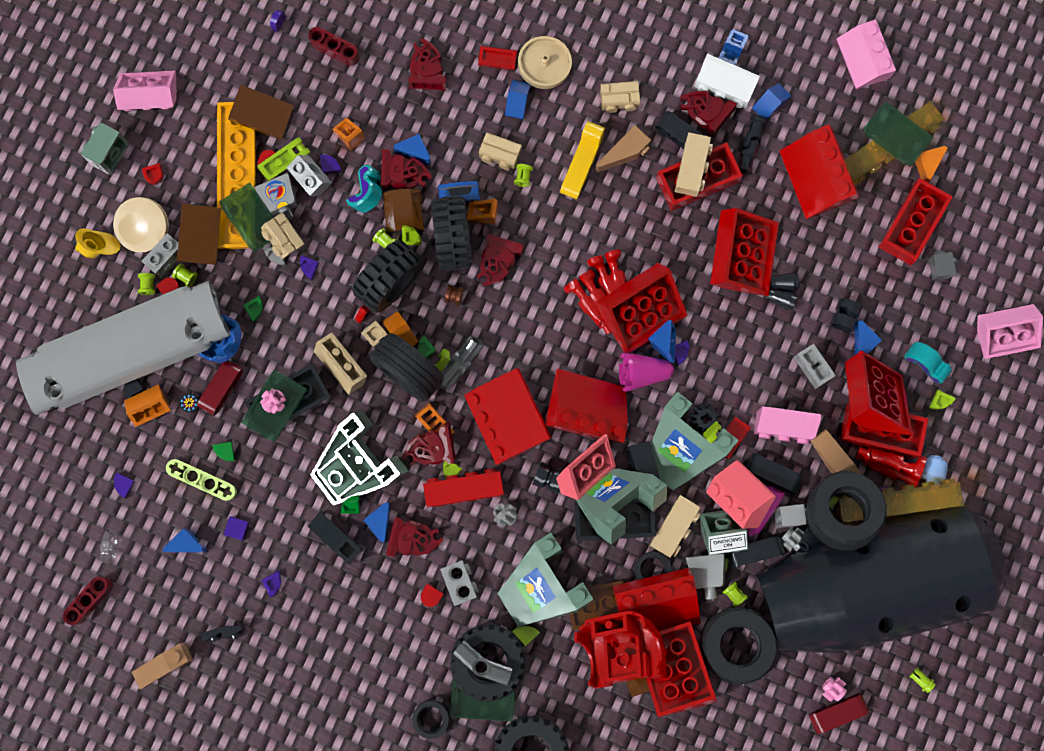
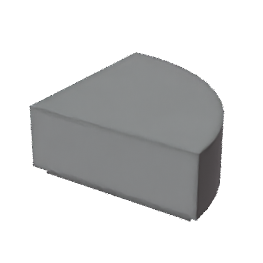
M272 247L264 248V252L270 261L278 265H285V258L282 259L281 256H277Z

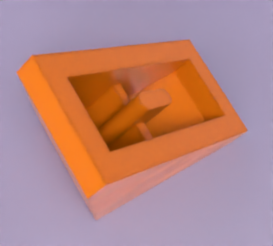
M345 118L332 129L351 151L365 140L362 130L348 118Z
M942 146L924 151L914 158L921 179L926 182L931 180L948 147Z
M497 199L469 202L468 221L495 225L498 211Z
M398 311L382 321L390 334L393 333L399 336L411 346L419 343Z

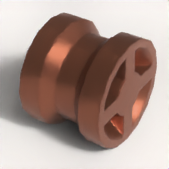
M449 284L444 303L452 302L456 306H460L464 288H454L453 285Z

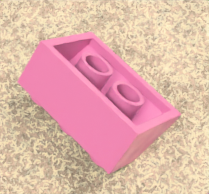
M876 20L858 25L836 39L856 89L889 79L896 71Z
M176 71L120 73L113 88L117 110L132 111L134 109L151 110L153 108L169 109L174 107L176 101Z
M1034 304L978 315L977 333L985 359L1041 348L1043 316Z
M762 406L756 413L754 434L759 435V438L770 439L772 436L778 437L779 441L790 442V439H794L799 444H809L816 437L821 414Z

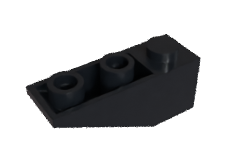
M319 512L308 525L325 544L348 564H352L364 550L322 512Z

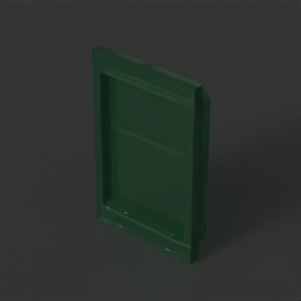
M886 101L872 115V118L862 129L866 136L909 167L917 161L920 154L929 146V143L934 138Z
M250 182L219 201L224 213L254 253L270 243V240H266L263 237L261 227L273 219L274 216Z
M273 369L241 423L275 443L303 399L307 388ZM272 388L281 391L286 399L283 403L285 407L275 414L265 411L260 403L263 400L261 397L266 390L270 391Z
M452 677L451 703L449 706L450 717L511 722L513 720L515 690L501 700L492 702L478 701L460 690ZM480 679V680L486 681V682H491V681H492V680H489V679Z

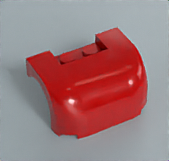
M624 611L591 618L584 621L585 623L579 628L578 632L575 631L574 642L579 643L585 648L590 659L591 675L588 686L592 688L613 686V683L641 678L653 679L667 676L665 649L661 635L656 626L642 614L634 611Z

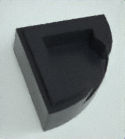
M138 378L124 384V396L126 399L144 391Z

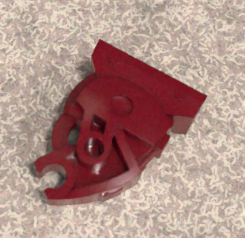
M422 38L420 42L424 45L423 47L419 48L416 43L413 44L415 52L411 57L409 89L446 91V77L442 76L441 55L436 47Z
M708 91L690 92L681 95L680 101L685 100L688 102L686 105L681 104V110L688 111L689 116L699 126L708 129V134L712 138L733 114L737 103L732 100L725 103L719 97L710 96Z
M382 149V191L388 190L390 187L396 189L413 188L418 184L425 188L427 185L422 179L426 177L429 181L432 180L430 172L421 161L414 157L411 159L404 158L403 155L392 156L390 150Z
M487 234V246L482 252V259L480 261L481 273L477 275L478 280L481 277L487 278V281L482 283L483 287L500 283L509 275L510 268L515 264L516 256L522 255L523 244ZM486 262H488V268H487V269L485 268V263H486Z
M450 422L442 423L440 430L431 429L425 434L419 433L409 441V445L402 458L405 460L408 455H411L413 457V460L409 463L411 466L416 462L424 465H435L444 461L448 464H454L456 455Z
M395 517L386 555L395 557L397 552L403 553L402 555L406 556L426 555L440 545L443 538L434 540L433 535L439 533L438 529L431 531L424 524L414 521L403 522L402 519ZM419 529L424 530L426 534L419 532Z

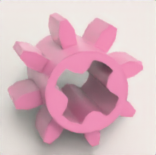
M272 388L270 391L266 390L261 396L263 400L260 403L263 409L269 413L275 414L285 407L283 403L286 399L279 390Z
M830 677L822 685V689L825 691L822 695L829 701L833 699L839 701L847 692L844 688L846 683L839 677H836L835 680Z

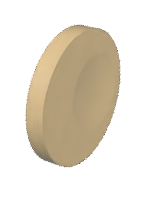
M549 36L535 37L526 42L521 48L518 57V69L522 78L530 85L541 89H550L562 84L569 76L572 65L571 54L566 45L560 40Z
M145 197L131 198L119 206L114 216L113 225L116 237L124 247L131 251L149 252L168 234L169 223L164 209L152 199Z

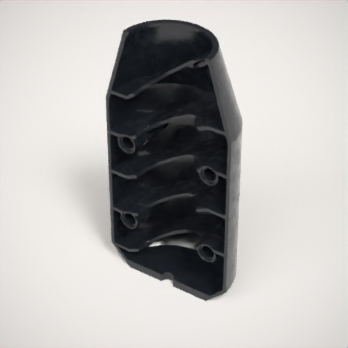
M957 501L886 519L879 534L869 544L859 548L858 552L855 549L851 551L837 550L820 541L808 551H804L801 548L798 551L793 550L754 575L769 607L776 639L778 640V652L846 654L990 615L993 613L1006 586L1004 580L1006 576L1004 558L992 528L987 526V521L984 517ZM881 621L882 627H881V629L879 630L878 625H879V622Z

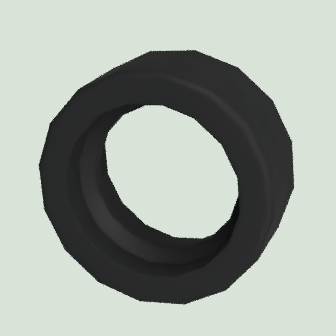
M651 551L645 553L638 558L635 564L634 573L636 579H644L642 566L648 559L653 558L661 561L665 568L664 574L672 572L671 562L660 552Z
M437 700L422 702L416 707L412 716V724L416 733L427 739L438 738L444 734L450 723V714L447 707ZM429 707L437 708L443 717L442 725L435 731H427L420 724V714Z

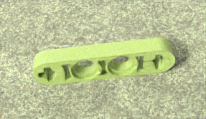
M170 460L166 465V472L170 476L222 500L231 501L237 495V489L234 485L180 460ZM178 463V468L185 470L184 474L175 471L173 474L172 465L176 466ZM196 471L198 478L193 482L189 481V472ZM208 479L215 481L213 489L208 490L205 487V482ZM219 486L224 489L231 487V496L227 495L224 497L225 493L218 490Z

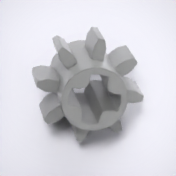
M508 502L498 504L493 511L495 516L493 520L502 527H505L506 524L510 526L517 519V514L515 513L517 508Z
M790 528L782 537V540L785 541L783 546L789 552L792 549L798 551L800 548L798 543L804 532L799 528L796 530Z

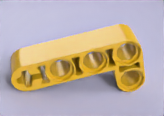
M590 121L586 122L581 135V141L561 186V194L578 199L603 140L605 127Z

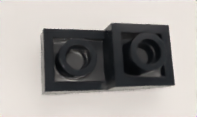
M225 626L209 630L200 634L203 642L210 641V643L220 639V634H222L224 639L231 638V640H235L242 636L241 632L246 629L244 626Z

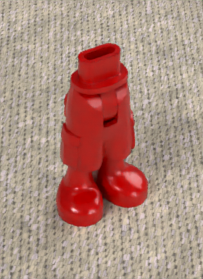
M620 249L604 254L610 267L611 275L607 273L602 255L587 260L588 266L598 271L600 277L597 282L605 295L627 282L624 271L618 268V259L621 257Z
M590 269L578 277L589 290V296L585 293L577 278L567 284L563 290L568 294H576L580 299L578 305L583 312L588 314L600 329L603 328L608 335L611 333V330L604 321L596 301L606 295L602 288H596L593 280L595 272Z
M859 447L856 456L857 460L864 462L863 465L868 466L873 471L893 480L899 478L915 489L927 461V458L922 456L915 463H908L904 461L905 457L903 455L874 448L871 449V447L869 449Z

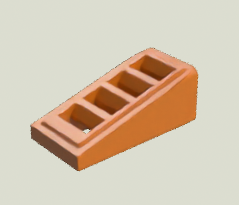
M429 402L415 414V417L428 431L434 428L440 421L441 423H446ZM429 410H431L432 413H430L425 419H423L422 416ZM436 416L437 419L428 425L427 422Z

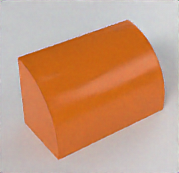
M159 384L124 400L126 413L135 427L171 411L167 398Z

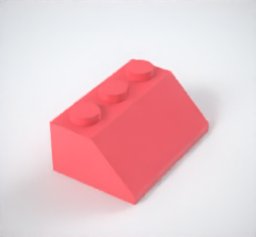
M604 434L556 478L561 494L579 500L616 467L607 435Z
M740 461L733 462L714 476L706 491L742 529L758 528L776 497Z

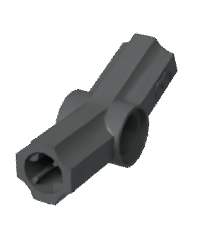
M472 335L469 336L461 349L451 357L447 367L442 371L444 380L441 385L450 390L460 376L464 375L471 368L474 358L484 346L482 341Z
M465 640L453 652V655L476 676L507 686L513 668L485 659ZM482 661L486 664L487 669L484 673L476 671L475 665L477 662Z

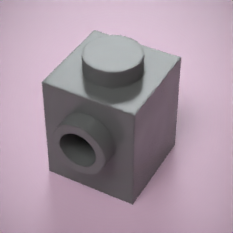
M945 250L936 251L928 259L932 281L950 279L956 275L957 261L953 257L952 252L946 253Z

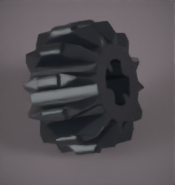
M709 403L706 409L703 404L699 405V409L694 407L692 410L695 414L689 415V418L694 419L689 425H696L694 430L697 432L700 429L701 436L716 421L720 425L722 424L721 421L716 420L722 416L721 414L715 415L718 408L715 407L713 410H710L711 404ZM705 415L708 416L707 419H710L706 424L702 423L704 420L701 421V418Z

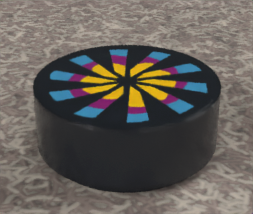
M190 393L183 395L179 402L180 408L186 413L196 412L199 409L197 406L199 398Z

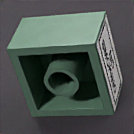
M100 122L92 130L89 141L83 145L81 155L95 168L112 175L130 143L120 132Z
M724 510L700 514L701 534L709 555L748 550L747 529H742Z

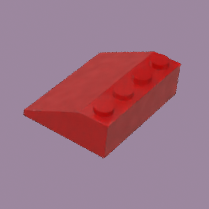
M829 124L808 133L780 150L806 220L860 197L834 130Z
M738 208L722 210L710 284L724 289L769 296L779 223Z
M656 263L596 301L604 321L624 353H631L648 342V338L668 320H672L673 324H676L688 316L670 268Z
M862 350L846 361L847 388L852 420L866 429L905 435L912 434L903 375Z
M519 368L503 374L464 395L496 465L508 462L551 439L550 433Z
M556 369L545 425L599 439L605 434L611 443H624L628 425L626 391L623 390L625 387Z
M689 568L612 586L618 613L634 611L642 614L656 626L658 632L687 622H691L692 626L701 624L695 582Z
M691 622L659 631L665 649L667 676L653 679L646 678L658 718L718 702Z

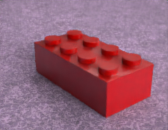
M727 142L712 148L711 155H707L706 162H709L708 170L702 176L705 184L703 191H699L697 197L675 192L681 162L657 172V182L671 211L740 182L743 175Z
M919 178L911 187L878 248L911 266L917 261L953 196Z
M847 403L839 441L867 448L871 447V449L894 452L916 459L921 457L928 418L909 414L912 430L910 435L866 429L852 420L850 403Z

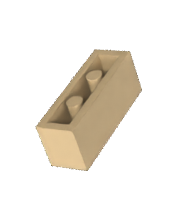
M688 132L675 192L697 197L699 191H703L705 180H702L703 173H707L709 162H706V157L711 155L713 144H710L711 137Z
M333 333L316 342L314 353L348 395L364 385L367 375Z
M678 496L649 547L662 553L667 558H671L672 555L675 557L681 548L678 545L681 539L685 540L691 531L688 529L691 522L696 523L701 514L698 512L700 507L683 496Z

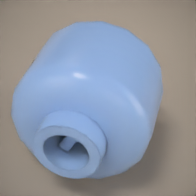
M929 455L921 478L929 485H938V483L946 479L948 464L941 456Z

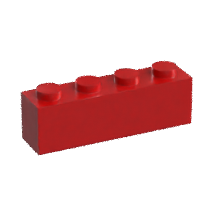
M496 469L484 470L485 474L477 475V472L465 473L466 477L458 478V475H451L442 481H439L438 478L428 479L427 483L423 484L426 507L431 508L504 496L500 471L496 472Z

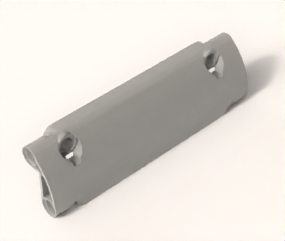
M206 281L194 286L193 289L187 286L180 287L39 346L34 354L18 359L16 367L28 404L33 413L39 415L56 407L61 409L67 408L201 353L211 347L212 341H219L231 334L227 323L220 314L214 286L210 281ZM194 323L198 325L196 327L191 328V325ZM57 382V384L50 386V383Z

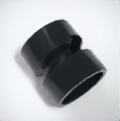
M839 298L835 308L837 313L833 314L830 325L838 330L852 333L857 324L855 318L860 316L862 305L850 299Z
M541 461L532 485L539 488L547 486L548 491L558 494L560 489L556 478L563 469L556 467L553 470L551 465Z

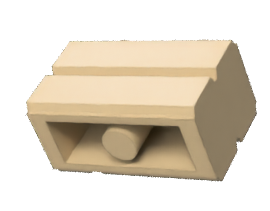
M638 81L601 84L602 111L606 110L608 113H614L618 109L634 111L636 108H639Z
M487 132L479 150V157L485 163L492 164L494 162L499 164V167L502 169H515L522 151V145Z
M283 213L269 220L261 227L263 237L266 240H270L274 253L277 256H281L282 259L304 245Z

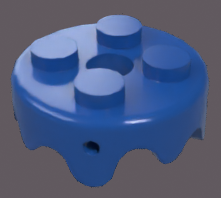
M226 315L221 316L227 323L231 335L223 338L221 343L220 340L212 341L209 349L198 353L200 357L215 363H223L232 358L238 351L242 337L241 328L236 320Z

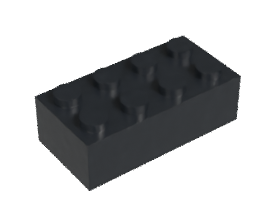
M311 364L244 403L262 436L268 438L333 401V398L316 367ZM272 388L281 391L286 399L283 403L285 407L275 414L265 411L260 403L263 400L261 397L266 390L270 391Z
M633 499L618 511L619 514L626 518L625 534L619 539L656 537L654 511L638 499ZM574 501L576 541L605 540L596 533L577 501Z

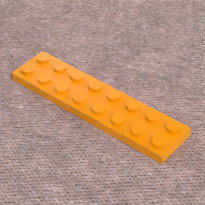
M234 102L217 103V208H221L217 248H256V131L228 120Z

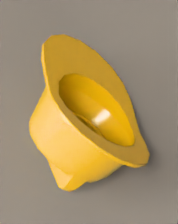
M83 228L79 229L75 235L77 241L75 250L87 258H96L100 254L113 255L120 250L121 245L119 241L111 234Z

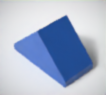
M512 80L508 91L505 116L518 119L524 118L531 86L529 83Z
M778 83L769 88L752 109L760 117L767 120L792 96Z
M419 134L394 145L395 154L403 155L410 159L414 157L423 164L431 165L430 156Z
M668 320L648 339L652 347L670 363H674L676 328L672 320Z
M858 321L855 327V355L861 350L868 354L882 340L863 321Z
M390 503L382 504L364 519V522L380 542L383 543L387 542Z
M183 528L163 548V552L207 553V548L188 529Z

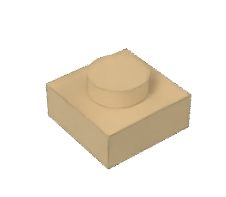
M374 321L361 332L373 348L379 345V340L387 335L377 321Z

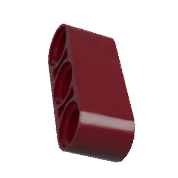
M320 27L310 29L308 38L313 48L348 66H354L358 63L359 54L356 46ZM316 36H321V37H322V38H321L320 40H318V41H315V40H314V38H315ZM333 44H337V45H338L337 48H335V49H330V46H331V45H333ZM347 53H354L352 57H346Z
M230 360L223 362L200 397L197 406L213 416L217 415L242 376L244 369Z
M95 577L64 611V622L68 625L82 624L110 593L113 587L112 581L107 577ZM101 580L105 584L102 591L98 589V583ZM87 596H90L91 598V604L89 606H87L84 602ZM73 611L78 613L76 621H73L71 618Z
M859 693L809 714V718L816 734H821L863 717L870 712L862 694Z

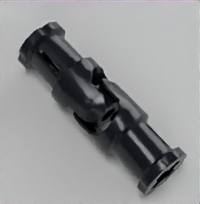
M750 117L751 124L744 138L738 166L742 174L751 175L753 172V161L757 158L762 140V129L766 125V120L762 117Z

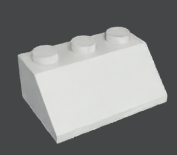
M707 54L695 87L699 91H708L723 101L732 100L737 103V108L743 107L746 109L760 76Z

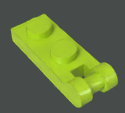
M300 137L257 166L267 181L274 179L287 170L289 164L298 155H309L311 153L308 148L303 146V141ZM296 148L299 153L296 155L292 149Z

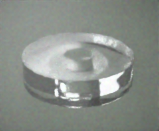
M105 532L102 537L100 547L102 563L112 564L116 558L118 541L115 532Z

